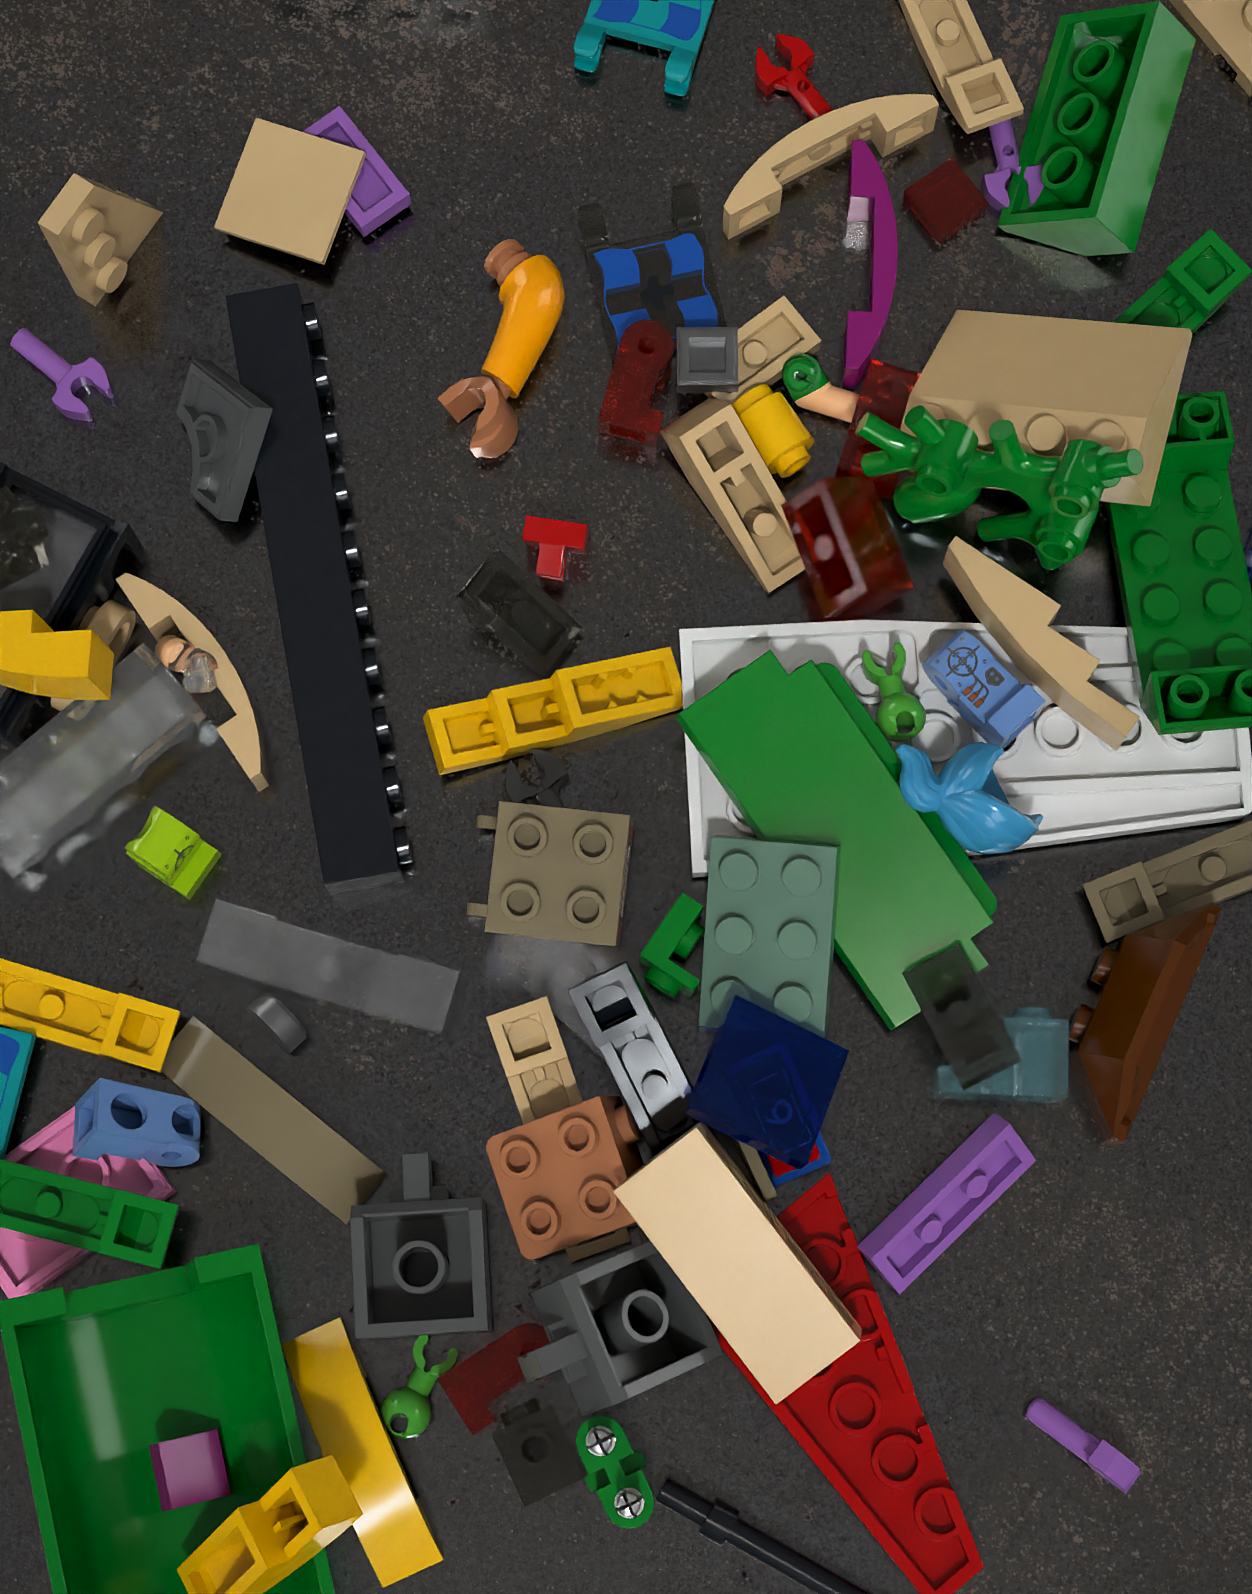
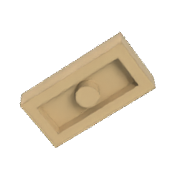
M782 296L738 329V392H706L704 394L707 398L731 403L732 405L746 392L759 385H773L782 378L783 366L791 356L797 354L812 356L820 350L822 340L788 299Z

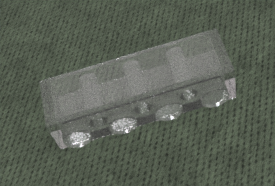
M144 642L113 667L110 700H74L0 761V865L13 879L27 867L40 862L54 844L73 828L90 820L98 807L123 786L139 779L147 766L171 746L184 741L191 734L193 728L207 717L168 668Z

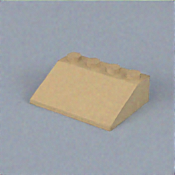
M957 309L909 395L900 430L909 435L916 436L905 425L904 419L912 408L922 405L936 420H954L972 429L979 440L976 449L982 451H995L989 436V428L999 420L1011 421L1022 448L1037 455L1061 456L1065 445L1069 441L1076 439L1090 440L1102 446L1107 445L1115 452L1137 449L1143 458L1141 473L1121 477L1120 482L1115 487L1104 489L1100 501L1150 507L1192 339V332L1187 328ZM914 469L909 470L912 475H916ZM985 487L989 489L1006 490L997 487Z

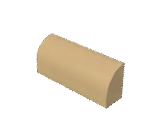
M702 1120L650 1159L613 1191L775 1404H778L861 1341V1326Z

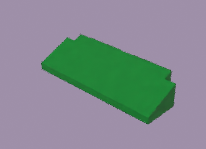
M770 649L675 717L757 838L841 845L834 950L890 1030L898 1027L989 965L971 938L994 923L990 916L994 914L997 907L995 895L958 842L945 830L939 816L934 811L922 813L913 810L904 801L900 792V786L897 783L900 781L901 760L834 665L830 663L815 665L811 659L788 675Z

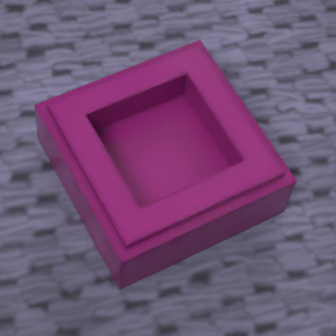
M217 1429L149 1445L162 1512L231 1495Z

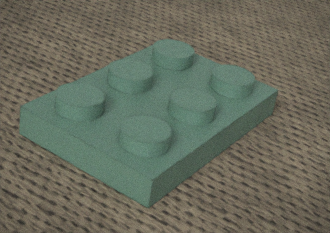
M714 835L711 837L699 1026L825 1038L828 1035L841 845Z

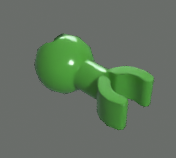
M899 642L893 645L892 657L895 663L891 667V675H887L884 668L877 666L872 660L871 652L866 650L862 653V672L867 680L879 686L883 699L876 712V722L884 736L895 742L908 741L916 737L924 728L926 713L918 698L906 692L902 680L906 665L905 649ZM907 729L911 732L903 734L900 733L899 730Z
M428 1335L419 1336L415 1341L413 1358L416 1365L405 1386L392 1390L382 1401L380 1415L387 1431L398 1438H414L426 1429L432 1415L428 1396L437 1378L450 1373L457 1364L459 1356L457 1350L453 1348L450 1349L443 1363L434 1365L429 1372H425L426 1361L423 1353L429 1343ZM398 1417L408 1420L407 1429L403 1433H396L391 1428V1423Z

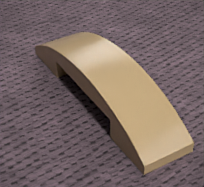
M898 0L914 41L937 89L951 113L967 134L1023 114L1024 107L1002 59H993L967 0Z
M903 94L872 98L830 111L792 131L766 151L748 169L732 190L723 211V232L729 240L780 213L782 185L850 150L852 140L867 141L871 139L883 158L934 131L939 107L937 100L933 95Z
M124 573L115 580L157 642L162 637L181 632L186 641L192 645L194 653L236 713V716L216 728V730L258 792L268 787L269 762L262 725L254 703L225 651L207 628L180 602L166 592L128 573Z
M547 996L486 1017L523 1124L583 1102ZM627 1227L620 1228L566 1248V1252L571 1263L630 1242L631 1239Z

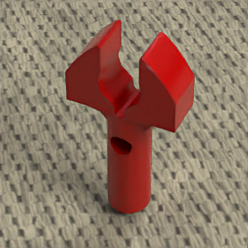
M776 34L775 47L790 62V71L784 67L774 66L762 48H757L755 80L766 96L775 90L789 92L811 120L833 111V108L806 76L807 68L814 64L815 53L804 40L789 35Z

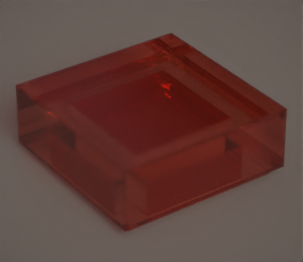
M950 158L905 189L903 200L938 244L984 213L988 205V201L953 158Z

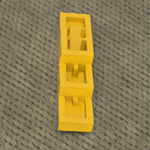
M670 646L559 669L547 679L494 689L486 698L429 709L423 716V721L439 775H444L531 753V748L546 750L682 709V682Z

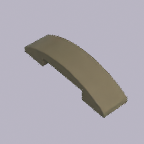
M1252 820L1145 863L1140 861L1082 884L1106 943L1123 939L1127 934L1209 903L1218 904L1252 890Z
M194 1015L171 1042L161 1072L345 1224L348 1225L350 1223L351 1206L364 1205L388 1176L381 1168Z

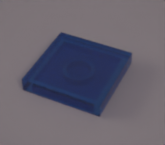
M734 995L727 1002L684 1114L799 1170L808 1164L849 1050L738 995Z

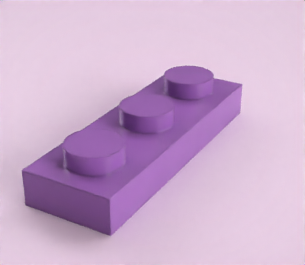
M994 1112L890 1213L857 1248L882 1279L900 1295L1037 1160L1011 1124Z

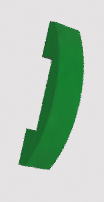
M1210 228L1165 269L1164 276L1113 322L1187 328L1193 334L1252 275V269Z
M0 1159V1227L162 1269L179 1211V1205Z

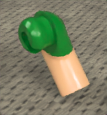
M807 354L791 356L783 366L782 378L797 406L852 423L861 394L832 386L815 358Z

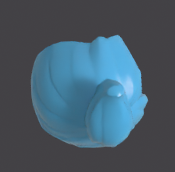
M984 742L968 743L953 754L938 775L933 772L931 761L925 752L906 744H900L896 749L902 762L900 792L904 801L913 810L922 813L934 811L939 816L945 830L965 850L987 855L1011 852L1027 842L1038 831V826L1043 819L1042 814H1023L1009 805L992 769L998 757L1003 754L1004 750L1001 745Z

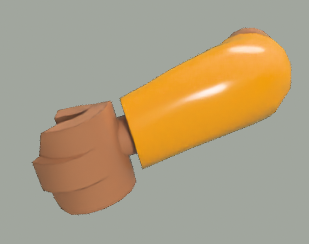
M507 239L496 245L489 252L484 263L485 271L492 278L496 279L500 286L498 296L500 303L503 305V313L491 348L481 369L483 376L462 379L450 386L437 398L457 423L462 421L472 411L484 408L471 430L469 449L476 458H497L507 452L515 442L519 430L518 417L507 399L509 396L517 399L561 317L565 300L561 274L556 265L545 255L531 256L528 252H524L523 246L515 239Z

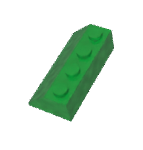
M1160 1L1060 16L1019 152V167H1022L1019 175L1016 171L1013 172L1007 192L1010 204L1008 208H1002L997 225L1004 232L1082 256L1134 253L1196 41L1194 36ZM1042 164L1041 179L1044 187L1038 200L1031 207L1024 174L1027 166Z

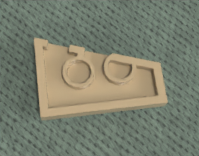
M73 173L38 221V224L76 295L96 307L106 292L112 293L119 287L127 272V262L163 212L144 200L134 199L118 190L115 192L101 183Z

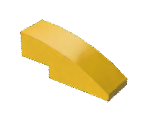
M33 609L0 611V685L34 695L69 700H110L114 653L92 629L54 632Z
M332 1454L291 1468L260 1500L238 1507L176 1570L188 1594H263L334 1541L363 1515V1512Z

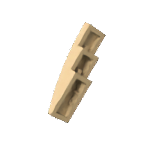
M955 536L948 546L943 565L977 619L1014 664L1057 706L1117 751L1140 716L1088 682L1100 660L1050 628L1061 605Z

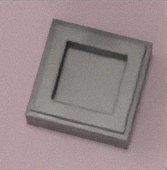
M677 327V393L738 392V327Z

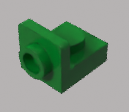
M683 892L639 957V964L648 969L643 978L653 987L671 998H675L679 991L691 998L700 982L698 978L671 961L675 954L686 959L705 931V927L697 923L702 915L703 906Z

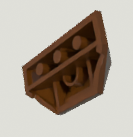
M1209 903L1127 934L1117 944L1115 949L1105 946L1095 965L1090 980L1100 984L1091 1007L1082 1003L1078 1007L1066 1038L1076 1042L1069 1060L1104 1143L1116 1148L1126 1142L1215 924L1223 909L1215 904Z

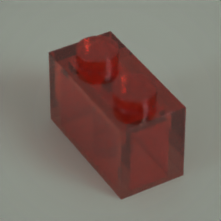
M823 477L781 505L824 618L872 614L915 588L871 477Z

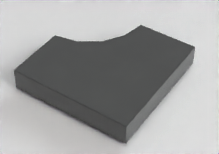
M193 358L176 411V415L186 427L192 448V477L189 495L220 521L238 522L273 409L212 361Z

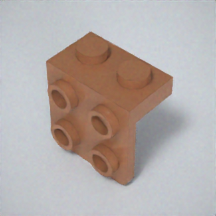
M597 1096L494 1135L488 1140L486 1151L520 1253L523 1257L530 1260L539 1259L620 1228L639 1226L613 1192L622 1182L644 1165L636 1143L642 1139V1133L628 1105H623L621 1096Z

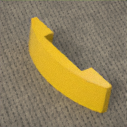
M0 958V1026L31 1033L44 1040L161 1073L181 1014L180 1011L123 993L116 994Z
M342 1317L282 1343L281 1345L293 1381L323 1457L333 1454L363 1512V1515L352 1525L382 1587L391 1585L444 1560L419 1498H415L365 1380L367 1377Z

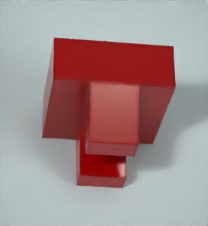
M526 515L522 540L527 546L539 548L536 574L539 575V578L564 582L568 553L587 555L590 529L587 524Z

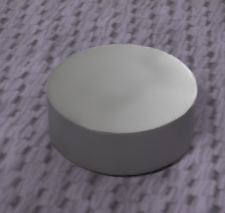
M262 992L246 1007L255 1022L286 1052L291 1053L307 1038L305 1035L307 1032L302 1024L269 992Z

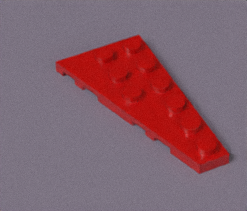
M829 1172L776 1217L861 1326V1341L778 1404H775L709 1317L708 1319L722 1350L918 1593L953 1594L984 1568L956 1493L952 1489L938 1453L936 1442L929 1424L925 1420L909 1373L877 1291L875 1292L860 1250L857 1248V1240L852 1228H850L839 1200L837 1189Z

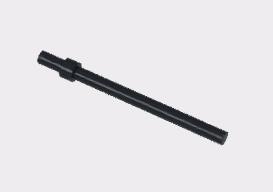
M668 1477L655 1500L700 1526L698 1531L700 1535L720 1546L725 1541L816 1594H870L738 1518L740 1511L719 1498H716L714 1503Z

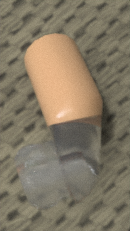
M175 635L162 637L155 646L157 659L168 669L175 672H183V688L188 693L211 692L216 688L218 683L215 670L219 669V665L213 654Z

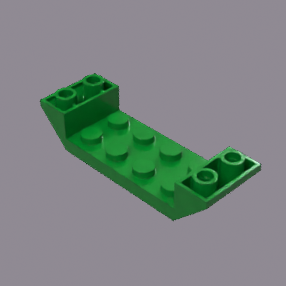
M1225 391L1178 394L1150 507L1105 502L1139 703L1158 735L1252 727V591L1227 470L1235 439Z

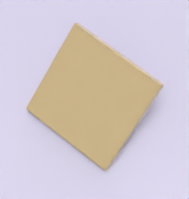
M256 118L214 228L217 231L325 265L367 154L359 149Z

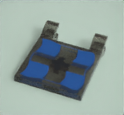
M692 183L672 187L671 207L678 230L609 244L600 204L583 205L578 209L579 229L589 264L612 367L677 353V327H727L702 224L697 192Z

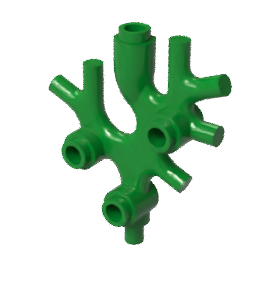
M922 405L912 408L904 419L905 425L916 436L909 435L895 428L870 412H867L862 417L855 431L857 435L883 449L863 455L861 467L866 476L874 477L914 469L916 475L905 478L898 485L894 493L896 511L902 518L908 519L912 523L920 524L954 517L972 506L980 495L981 489L985 487L1006 489L1020 496L1029 506L1028 510L981 518L977 526L978 535L984 542L1017 538L1030 543L1035 549L1041 566L1046 570L1057 569L1062 563L1071 562L1074 556H1078L1083 552L1099 511V502L1104 489L1115 487L1120 482L1121 477L1138 475L1143 469V458L1137 449L1115 452L1110 446H1102L1096 442L1084 439L1069 441L1065 445L1061 456L1050 457L1028 452L1022 448L1014 425L1009 420H999L989 428V436L995 451L978 450L976 448L979 440L972 429L954 420H936Z

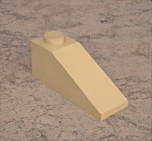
M708 398L659 430L689 483L766 592L770 593L819 561L817 554L731 403Z

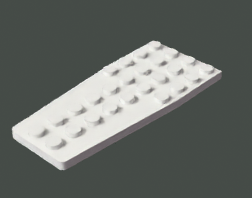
M848 620L679 629L683 710L771 649L788 675L811 659L815 665L819 663L834 665L876 725V712L883 699L879 686L867 680L862 672V653L866 650L870 651L873 662L877 666L884 668L887 675H891V667L895 663L892 657L893 645L898 642L901 643L906 652V665L902 680L906 692L918 698L923 705L926 713V722L922 731L908 741L895 742L886 736L884 737L898 757L899 754L896 752V749L900 744L910 745L925 752L931 761L933 772L936 775L940 773L953 754L968 743H987L947 702L948 699L930 681L922 668V663L958 630L962 629L972 634L1023 686L1028 683L1046 700L1039 717L1003 749V754L998 757L992 767L1010 806L1023 814H1042L1043 816L1038 826V831L1015 850L1241 820L1252 812V755L1249 728L1158 735L1140 707L1126 627L1050 626V628L1100 660L1088 682L1140 716L1117 751L1057 706L1014 664L982 623ZM907 729L899 730V732L903 734L911 732ZM684 732L692 877H708L712 836L724 835L757 838V836ZM961 846L967 856L979 855V853L965 850Z

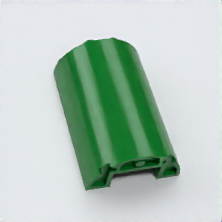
M259 1243L195 1257L184 1266L67 1292L63 1291V1287L0 1301V1333L52 1594H188L176 1569L238 1507L260 1500L291 1468L307 1463ZM217 1429L231 1495L162 1512L149 1445ZM322 1549L313 1558L263 1594H335L326 1549Z

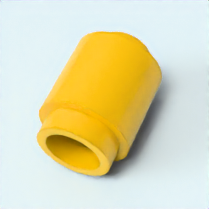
M762 384L749 390L732 404L771 475L778 473L781 478L788 477L809 462L811 455L808 453V450L814 444V438L781 392L774 393L768 384Z

